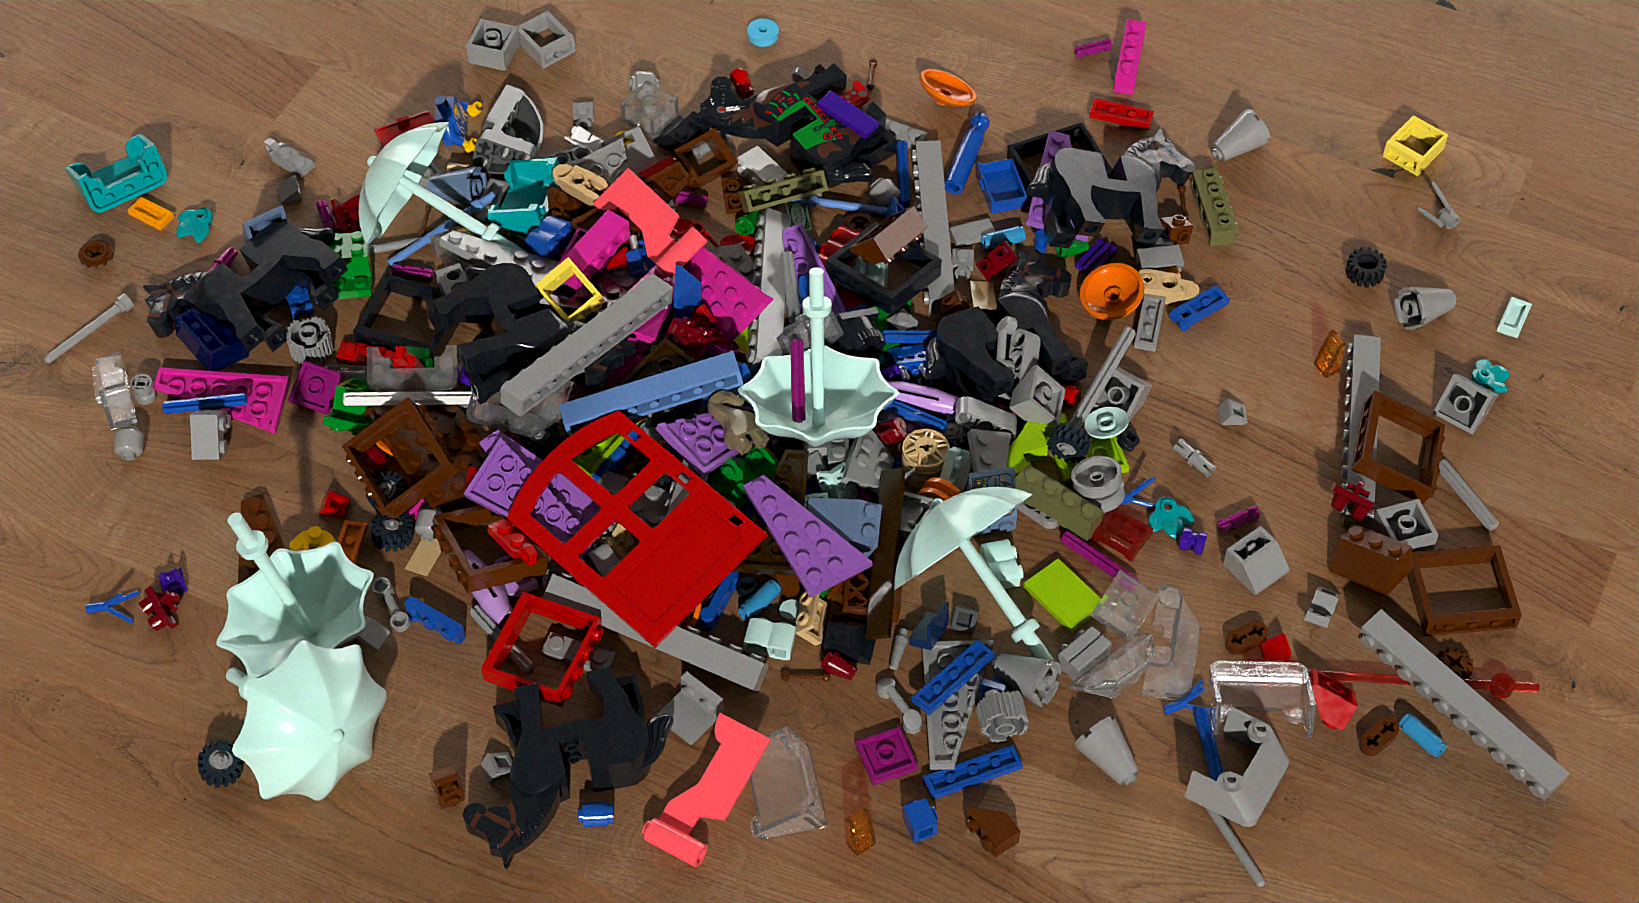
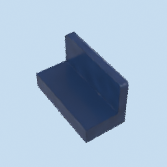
M944 601L936 614L931 612L925 613L910 635L909 645L927 650L933 649L949 625V602Z

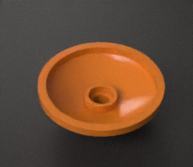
M925 69L920 74L919 79L922 87L936 103L942 106L966 107L972 105L976 100V93L973 88L962 79L950 73L937 69Z
M1123 263L1105 264L1093 270L1085 278L1080 289V300L1084 309L1091 316L1101 320H1116L1127 316L1139 306L1144 296V282L1139 272L1129 265Z

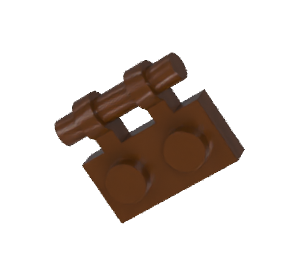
M554 187L547 190L548 208L553 210L551 216L571 222L586 213L585 203Z

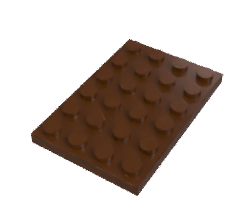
M442 385V386H439V387H436V388H433V389H429V390H426V391H447V390H446L445 387ZM378 405L365 409L364 416L372 424L396 405ZM418 405L459 469L458 473L424 497L432 509L466 498L464 487L467 469L469 466L480 469L488 457L479 444L483 437L458 405ZM411 418L382 438V441L414 484L440 466V463Z

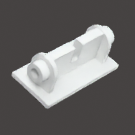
M580 126L572 128L571 137L565 136V139L570 141V145L574 148L586 147L590 150V153L602 148L603 140L592 135L588 141L591 133Z

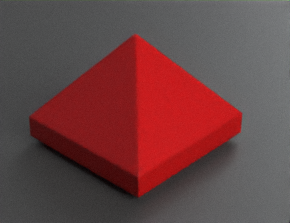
M623 247L612 257L606 267L607 271L628 269L627 247Z

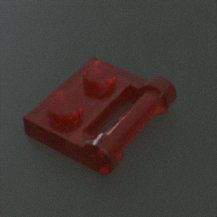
M1115 508L1110 511L1095 530L1092 540L1097 543L1102 542L1125 555V559L1132 562L1153 534V528ZM1105 532H1111L1132 544L1130 548L1106 535Z

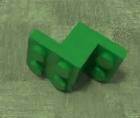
M360 231L345 234L335 233V238L328 247L342 257L348 269L347 272L332 283L339 296L338 299L372 296L373 268L369 252L370 244L366 246Z
M353 377L336 386L333 410L324 416L323 425L329 426L333 431H351V434L356 436L371 425L364 416L365 409L375 406H345L343 404V393L393 392L394 387Z
M755 446L745 458L730 457L707 484L722 497L736 503V508L743 512L746 497H748L743 485L762 475L772 480L780 461L767 446L760 449ZM733 515L731 522H735L738 517Z

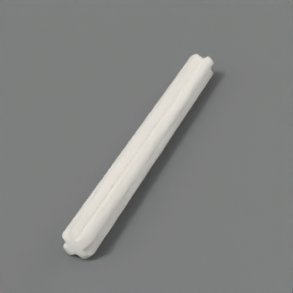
M472 391L343 393V404L345 406L397 405L407 397L417 405H466L476 403V398Z

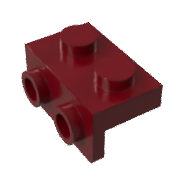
M359 194L343 204H340L336 199L331 200V213L336 222L334 226L339 234L361 232Z

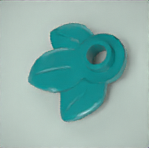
M206 207L199 208L196 211H184L177 218L181 223L177 227L176 236L182 238L193 235L194 240L199 244L210 232L209 226L213 222L212 212Z
M1487 359L1479 360L1475 364V369L1471 373V380L1485 388L1488 387L1495 392L1504 393L1508 391L1507 386L1503 383L1510 377L1507 369L1498 365L1493 366Z
M1162 497L1156 502L1155 511L1150 515L1148 523L1152 532L1163 529L1168 536L1177 540L1182 533L1183 525L1193 526L1194 518L1186 507L1177 505L1175 500L1170 497ZM1163 505H1168L1170 510L1164 509Z

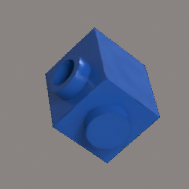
M926 798L912 800L903 806L902 818L914 843L937 835L938 815L935 807L930 806Z

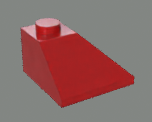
M1313 668L1311 671L1312 690L1320 718L1327 727L1343 731L1358 708L1356 691Z

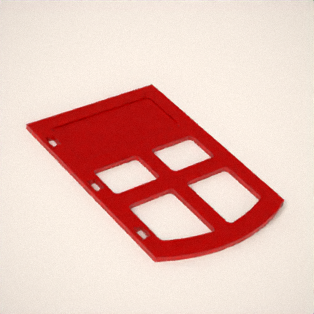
M619 410L581 428L551 451L526 480L507 516V519L654 648L767 537L765 531ZM632 430L640 436L636 441L628 436ZM617 433L645 455L650 462L626 486L613 495L574 463L573 458L597 442ZM682 472L691 478L687 483L678 478ZM557 474H562L601 507L600 511L566 543L558 540L531 516L539 498ZM667 474L688 491L689 495L656 527L651 528L629 508L662 475ZM733 515L743 522L738 527L730 521ZM618 522L640 542L606 576L602 577L581 560L580 555L613 523Z

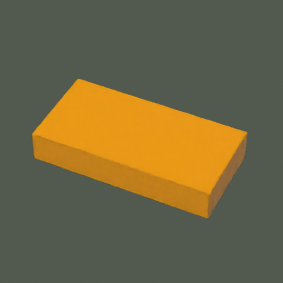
M142 196L127 209L129 215L160 231L175 218L173 212Z

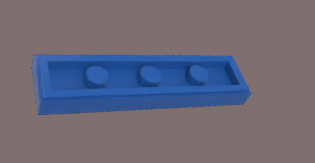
M976 639L912 696V702L926 714L931 715L995 657V653Z
M1012 744L958 763L955 769L938 770L924 775L922 780L931 799L935 800L1020 770L1023 764Z

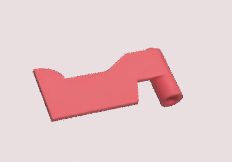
M629 168L593 203L596 208L604 212L607 210L614 212L620 209L642 230L647 256L658 266L656 271L663 278L667 276L672 278L675 275L676 265L683 267L708 242L693 226L677 242L671 238L670 234L680 216Z
M719 713L715 724V736L721 745L699 783L670 800L660 818H654L652 821L648 820L642 830L645 841L695 868L702 863L708 850V845L689 836L700 817L726 821L771 741L770 738L722 713Z

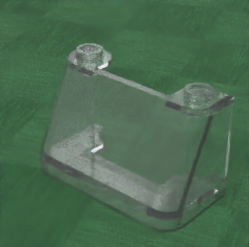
M446 345L445 352L441 356L434 357L435 368L396 369L390 358H385L380 354L378 347H367L368 386L374 392L452 390L456 387L461 373L462 362L460 361L459 349L457 345Z
M1160 584L1153 625H1160L1162 627L1163 637L1171 638L1170 647L1157 646L1150 650L1141 695L1177 701L1188 695L1192 690L1201 624L1178 588Z
M787 726L766 735L771 741L750 777L758 814L752 818V823L750 824L752 834L760 840H767L825 827L827 825V817L812 755L807 743Z

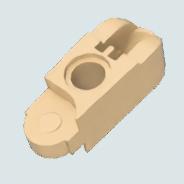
M560 164L552 171L554 181L561 187V190L594 208L596 207L593 203L600 197L598 194H603L609 188L605 179L577 165L573 167L568 164Z
M1153 269L1138 271L1144 282V294L1166 297V305L1180 306L1199 295V286L1193 283V281L1181 279L1180 274Z

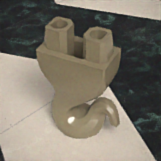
M722 390L715 393L709 399L707 409L722 425L724 441L728 449L735 448L740 455H743L751 450L753 446L751 442L758 449L765 447L769 437L764 430L756 425L755 414L725 406L741 407L744 404V398L741 395L737 397L730 391Z

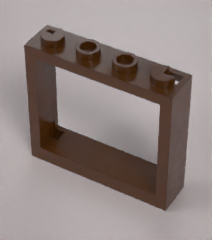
M1374 391L1363 402L1351 470L1412 500L1419 499L1421 504H1423L1429 498H1433L1435 490L1438 489L1436 482L1440 474L1439 462L1443 456L1441 449L1445 440V424L1378 391ZM1379 415L1426 438L1420 482L1372 459Z
M409 397L405 398L342 445L347 453L345 459L351 466L356 468L354 472L356 477L366 484L365 491L372 500H376V509L380 511L382 516L387 515L393 520L459 472V469L422 411ZM411 418L440 463V466L392 502H389L361 454Z
M481 505L434 515V522L431 526L433 538L439 542L441 553L447 556L449 567L454 569L457 574L458 583H462L466 592L471 593L546 574L548 556L533 541L531 542L536 547L535 550L538 553L537 563L528 566L520 558L472 570L451 532L506 519Z
M1500 545L1413 552L1415 567L1407 574L1424 636L1517 628L1522 614ZM1492 562L1506 609L1433 615L1420 568Z

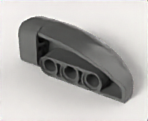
M506 84L484 122L481 135L475 144L472 159L473 166L482 168L480 171L504 174L511 160L536 159L543 140V122L536 106L519 88Z

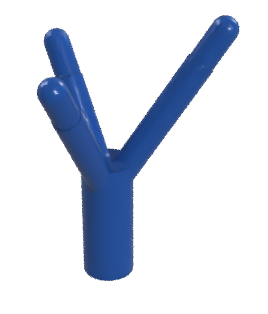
M1155 477L1143 481L1130 493L1125 494V498L1119 506L1134 503L1155 508L1153 503L1133 498V496L1155 481Z
M140 591L124 596L122 593H118L106 602L86 604V612L107 611L129 623H133L132 618L112 609L111 606L140 595Z
M1200 680L1182 699L1162 706L1165 715L1183 708L1190 710L1201 708V706L1187 703L1205 691V687H1201L1204 684V680ZM1206 708L1208 713H1215L1214 709Z

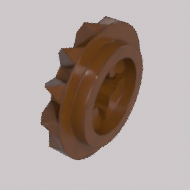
M854 213L844 220L843 226L861 233L876 221L868 214Z
M93 240L80 248L78 257L81 264H85L87 268L94 266L97 269L98 265L102 264L105 266L106 261H111V255L114 253L108 242Z
M1448 647L1446 650L1440 651L1436 656L1448 668L1451 662L1460 661L1458 666L1455 665L1449 669L1463 681L1472 675L1474 669L1473 659L1468 657L1467 652L1463 653L1459 651V648L1453 650Z

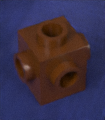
M1176 214L1160 219L1165 233L1173 241L1174 245L1189 244L1193 224L1185 216Z
M958 289L939 300L941 308L939 314L941 318L972 307L966 296L963 297Z

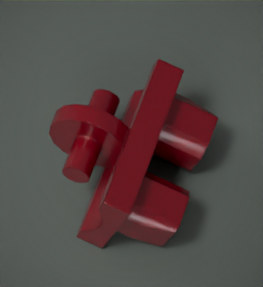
M1003 241L975 265L985 279L990 282L1017 260L1018 256L1011 249L1008 242Z
M900 417L877 424L872 429L884 446L904 441L908 435L906 433V423Z
M1360 480L1357 485L1349 482L1347 485L1349 490L1335 485L1331 503L1333 509L1343 512L1348 502L1355 506L1350 514L1351 517L1362 522L1368 513L1372 514L1375 508L1374 502L1360 496L1368 498L1371 493L1363 489L1365 486L1364 481Z
M151 586L146 588L147 596L139 602V605L148 615L156 611L154 615L148 618L149 625L156 631H159L166 625L172 629L175 628L178 623L172 612L177 611V605L181 601L178 593H170L166 590L161 594L155 593Z

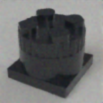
M873 307L839 313L825 341L826 345L830 348L838 346L841 353L846 355L878 359V353L886 345V342L875 324L879 314L877 308Z

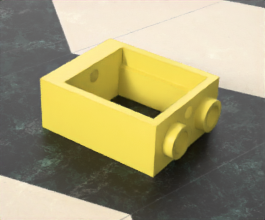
M1413 115L1386 142L1383 157L1418 176L1444 150L1448 134ZM1410 135H1413L1431 145L1432 148L1422 156L1402 143Z
M569 257L535 284L537 290L563 320L583 323L590 313L598 311L602 307V303L605 302L602 295ZM575 274L593 297L568 317L549 294Z

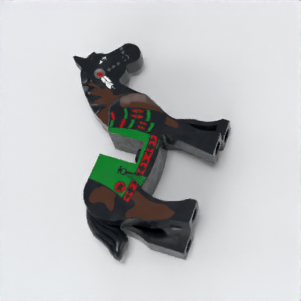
M835 63L827 69L819 64L815 66L812 75L805 80L767 88L758 95L745 100H738L736 94L731 91V80L728 77L718 76L711 82L710 96L703 103H700V112L693 116V120H695L693 126H709L712 129L716 128L719 132L741 138L765 139L776 147L792 139L790 161L801 174H804L803 170L815 167V170H824L828 188L842 183L871 182L874 174L870 168L896 154L898 140L885 128L886 113L874 102L868 104L864 113L879 122V127L867 139H864L845 125L838 126L832 116L817 107L818 101L829 91L838 93L846 89L847 75Z

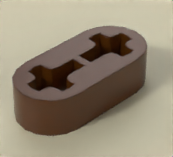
M1259 621L1246 624L1228 633L1225 647L1230 653L1236 655L1249 651L1266 641L1268 628ZM1253 631H1255L1256 633L1261 632V635H1260V636H1259L1258 634H1253V635H1252V632H1253ZM1233 640H1235L1236 642H1240V641H1241V644L1238 645L1237 643H1232V641H1233Z
M1389 717L1380 719L1362 735L1359 744L1361 752L1367 756H1376L1396 739L1400 728L1398 722ZM1383 728L1392 729V731H1387L1384 734H1382ZM1375 739L1377 740L1375 745H1367V742L1371 743Z

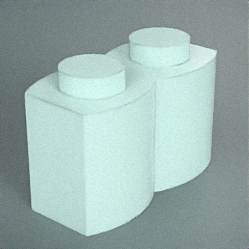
M1008 539L981 544L980 555L1003 588L1018 587L1020 579L1023 578V569L1021 565H1017L1015 560L1017 559L1015 546H1011Z
M763 617L750 618L744 639V651L750 654L752 652L759 656L767 655L775 659L790 660L796 639V627L788 622L773 623Z

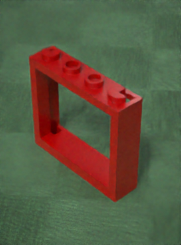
M522 592L481 667L484 681L515 691L514 688L534 684V682L500 671L531 612L588 631L558 689L555 690L539 684L541 701L562 708L565 701L571 698L576 680L579 681L581 679L586 661H590L596 642L602 639L604 629L602 628L601 619L571 607Z

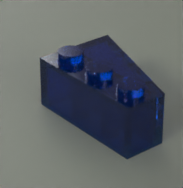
M193 308L174 317L176 336L208 371L221 370L249 357V353L244 350L236 334L232 333L229 327H221L215 323L214 319Z

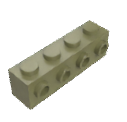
M815 167L803 170L804 174L796 176L795 173L783 175L784 179L776 181V178L763 181L764 185L758 187L756 183L743 186L744 190L738 192L743 212H753L829 191L824 170H815Z
M1217 168L1193 170L1190 186L1209 246L1234 244L1236 235L1239 234V226L1237 222H1234V211L1232 206L1229 207L1228 204L1229 196L1228 192L1224 191L1223 177L1219 176Z
M1029 464L1015 477L1016 489L1033 494L1024 500L1027 505L1038 509V512H1044L1047 514L1046 517L1057 520L1059 525L1083 540L1088 541L1100 529L1104 511L1097 505L1082 498L1079 494L1064 487L1058 481L1051 479Z

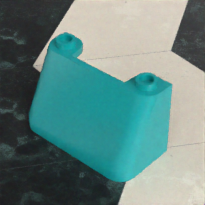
M141 133L131 137L126 142L125 149L128 157L93 173L90 172L85 164L80 162L65 167L68 176L93 211L97 213L105 212L160 187L167 181V172L156 146Z
M557 158L511 160L504 172L505 180L510 186L501 208L498 204H493L488 209L489 221L501 228L528 236L532 230L539 227L546 217L551 216L553 210L548 208L547 190L551 187L561 190V187L555 183L552 175L553 169L559 165Z

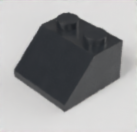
M691 111L678 116L653 139V143L673 154L675 149L710 131V127L693 126L695 121L693 116L697 113ZM693 149L684 154L686 159L693 153Z

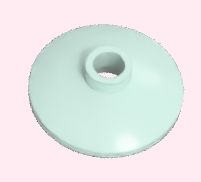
M1103 407L1088 415L1084 422L1086 432L1092 437L1100 439L1111 438L1119 435L1127 428L1129 417L1121 408Z

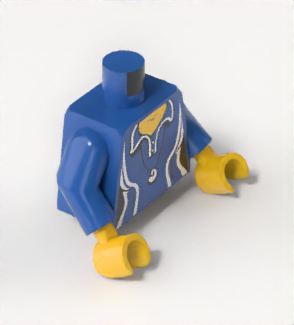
M440 95L434 100L436 105L435 123L449 122L442 137L445 145L464 146L468 153H474L477 139L465 140L468 117L466 111H468L470 116L475 117L482 113L481 110H478L482 107V104L476 101L472 105H468L467 102L458 100L454 96L445 97Z

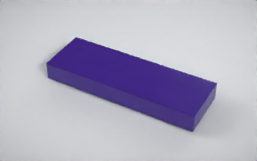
M829 91L818 101V108L864 139H867L879 127V122L833 91Z

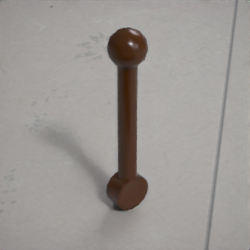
M874 59L869 61L871 69L869 83L866 85L868 90H873L874 88L873 76L874 69L877 67V61Z
M1181 185L1178 187L1182 205L1181 215L1185 216L1188 220L1189 214L1186 212L1184 195L1186 188Z
M430 204L425 206V215L421 231L418 232V237L426 235V224L431 212Z
M788 670L781 672V678L785 681L790 678L820 679L824 682H829L831 679L829 673L815 675L790 673Z

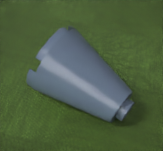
M475 166L435 175L428 181L427 190L446 201L468 207L470 206L469 203L481 198L488 184L487 176L485 173H481V167Z

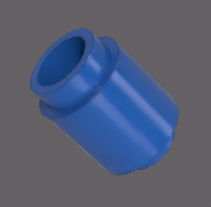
M607 801L583 802V807L578 808V823H583L584 827H602L614 823L613 803L607 804Z

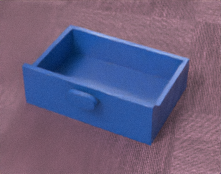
M1013 159L985 164L977 162L976 176L991 214L1027 207L1028 197Z

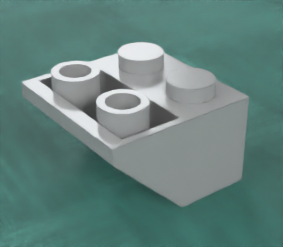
M1261 526L1226 550L1223 566L1255 596L1290 571L1278 542Z

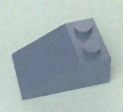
M807 499L806 509L863 555L869 557L878 547L882 505L858 499Z

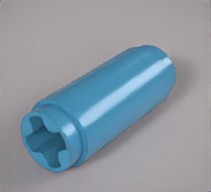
M1022 226L1011 227L981 236L984 250H993L1003 241L1013 245L1026 240L1025 230Z
M772 579L766 581L738 609L739 615L747 622L750 621V618H756L781 592L779 584Z
M1408 713L1399 722L1401 730L1431 756L1433 755L1437 758L1447 748L1444 740L1416 716Z

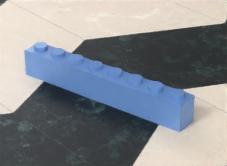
M731 351L560 404L559 408L568 437H570L588 424L618 410L632 420L744 384L734 352Z

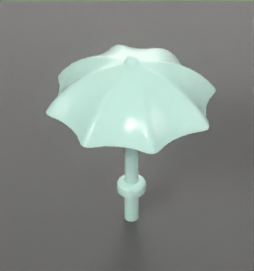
M449 122L427 124L407 131L391 140L377 156H370L368 158L367 164L369 169L366 173L359 199V222L366 246L375 238L380 239L391 222L409 201L412 194H415L481 237V239L525 251L498 234L501 227L497 224L491 223L487 227L418 184L436 156Z
M812 268L809 271V297H806L802 302L803 313L810 317L811 349L804 351L806 420L802 423L793 422L791 355L767 356L763 358L759 372L748 383L739 387L738 392L754 408L755 423L762 430L779 437L800 439L817 447L832 440L856 438L870 432L876 426L879 412L891 404L899 395V392L883 378L877 359L846 355L824 345V317L830 314L832 303L828 297L824 296L823 269Z
M984 487L960 493L945 501L940 498L934 499L931 502L932 510L919 521L904 543L896 566L894 590L960 547L1015 628L1011 632L1014 642L1017 643L1023 640L1035 658L1054 660L1035 633V630L1040 627L1035 619H1025L970 542L972 537L1033 494L1007 487Z
M233 513L228 517L227 522L238 537L236 544L238 553L246 560H254L259 570L245 581L231 587L227 591V620L217 638L216 645L238 656L245 665L250 678H260L273 671L282 664L296 644L302 640L318 647L337 649L345 642L357 637L363 631L366 623L363 614L364 597L371 586L374 574L370 570L353 564L346 557L338 542H332L320 548L304 551L277 549L269 558L266 553L268 540L263 532L251 530L240 513Z
M302 640L296 644L282 664L265 676L250 678L248 674L235 667L227 671L226 679L239 687L240 696L248 702L245 722L233 745L232 752L253 771L258 782L260 796L263 799H270L285 794H299L320 801L330 794L338 781L348 771L372 757L373 731L377 718L385 705L387 693L384 688L375 683L367 672L359 645L327 649Z

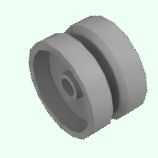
M1105 456L1089 457L1080 461L1072 470L1071 479L1074 492L1090 503L1097 505L1104 513L1114 510L1122 504L1125 498V487L1122 481L1121 467L1116 460Z

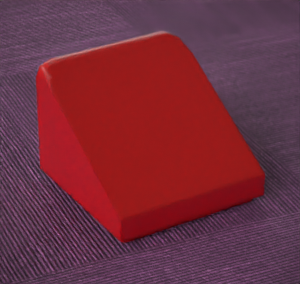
M329 490L323 498L319 516L344 519L350 498Z
M1285 633L1260 643L1259 646L1266 665L1289 662L1291 649Z

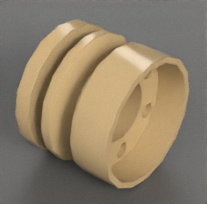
M931 429L915 430L907 435L903 441L901 468L906 472L913 467L917 469L905 480L909 485L922 489V486L929 478H940L947 451L950 449L948 440L941 433Z

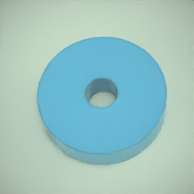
M769 19L754 20L747 28L748 40L756 46H770L779 38L778 25Z

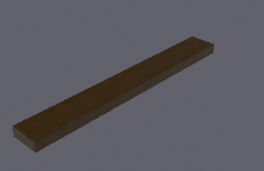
M903 468L881 471L878 504L882 505L878 547L873 553L866 638L868 640L891 638L895 595L894 578L898 562L906 473Z

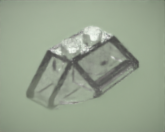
M1145 633L1134 635L1069 684L1070 690L1110 699L1121 695L1122 690L1128 685L1138 682L1139 677L1152 664V635Z

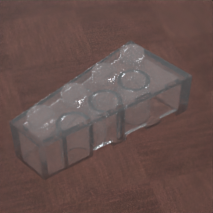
M121 353L94 359L95 367L91 368L95 389L94 394L97 403H102L110 429L113 430L138 423L135 408L132 404L127 371Z

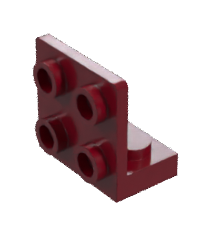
M683 317V319L673 318L664 337L696 362L702 360L710 343L727 345L729 341L723 337L721 331L708 328L706 326L707 323L702 319L694 318L693 320L688 317Z

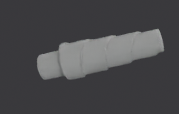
M901 628L898 635L895 636L889 666L891 670H897L908 643L907 636L909 631L907 629Z

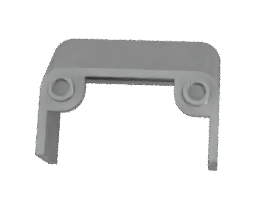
M1231 707L1222 734L1257 750V753L1243 777L1234 772H1224L1218 777L1217 781H1214L1193 770L1184 797L1239 825L1251 827L1258 822L1286 773L1289 758L1272 728L1267 723Z

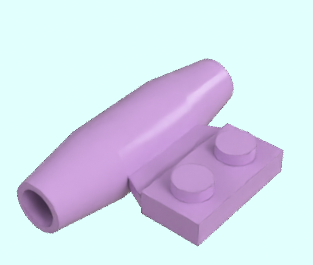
M886 381L899 392V395L894 400L930 415H945L949 413L950 416H953V413L956 412L957 401L960 399L957 396L936 388L904 381ZM889 413L887 421L900 416ZM902 418L906 423V433L908 435L915 430L929 429Z
M471 550L463 551L472 570L487 567ZM508 554L497 559L493 565L520 559V557L513 559ZM535 577L471 593L481 608L500 627H504L513 610L508 596L519 597L522 592L528 593L538 588V581Z

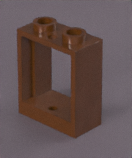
M716 128L675 149L672 154L676 162L679 161L690 176L687 186L691 187L693 191L733 170L738 162ZM706 142L721 165L698 177L684 154Z

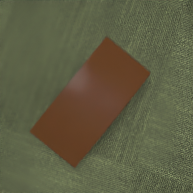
M742 176L721 178L726 214L743 212L738 193L744 190Z

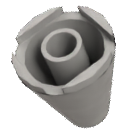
M1245 109L1214 142L1212 154L1217 160L1226 161L1265 146L1270 142L1267 141L1270 139L1268 128L1262 119L1257 120L1254 117L1256 113L1253 110Z
M1404 287L1397 292L1399 296L1394 300L1397 320L1400 323L1404 322L1407 326L1404 328L1407 330L1419 329L1449 312L1456 305V296L1453 291L1444 288Z
M1002 653L996 656L992 663L995 676L1002 679L1003 682L1014 690L1019 691L1021 695L1039 707H1043L1042 703L1047 705L1058 689L1060 682L1056 681L1057 674L1061 675L1062 669L1061 664L1055 660Z
M1113 715L1104 718L1092 726L1086 734V738L1082 734L1075 741L1074 746L1119 785L1125 783L1128 786L1138 778L1136 775L1139 771L1138 766Z

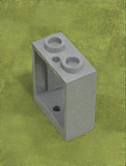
M549 11L517 26L520 46L542 68L576 52L574 37ZM549 28L559 39L540 48L531 37Z

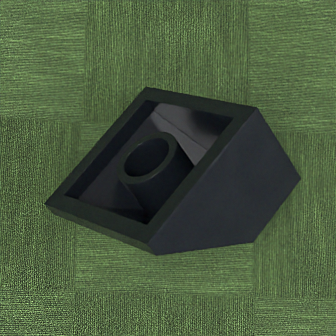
M833 615L829 620L824 637V656H826L829 650L834 653L837 651L848 661L870 665L876 640H868L866 638L867 621Z

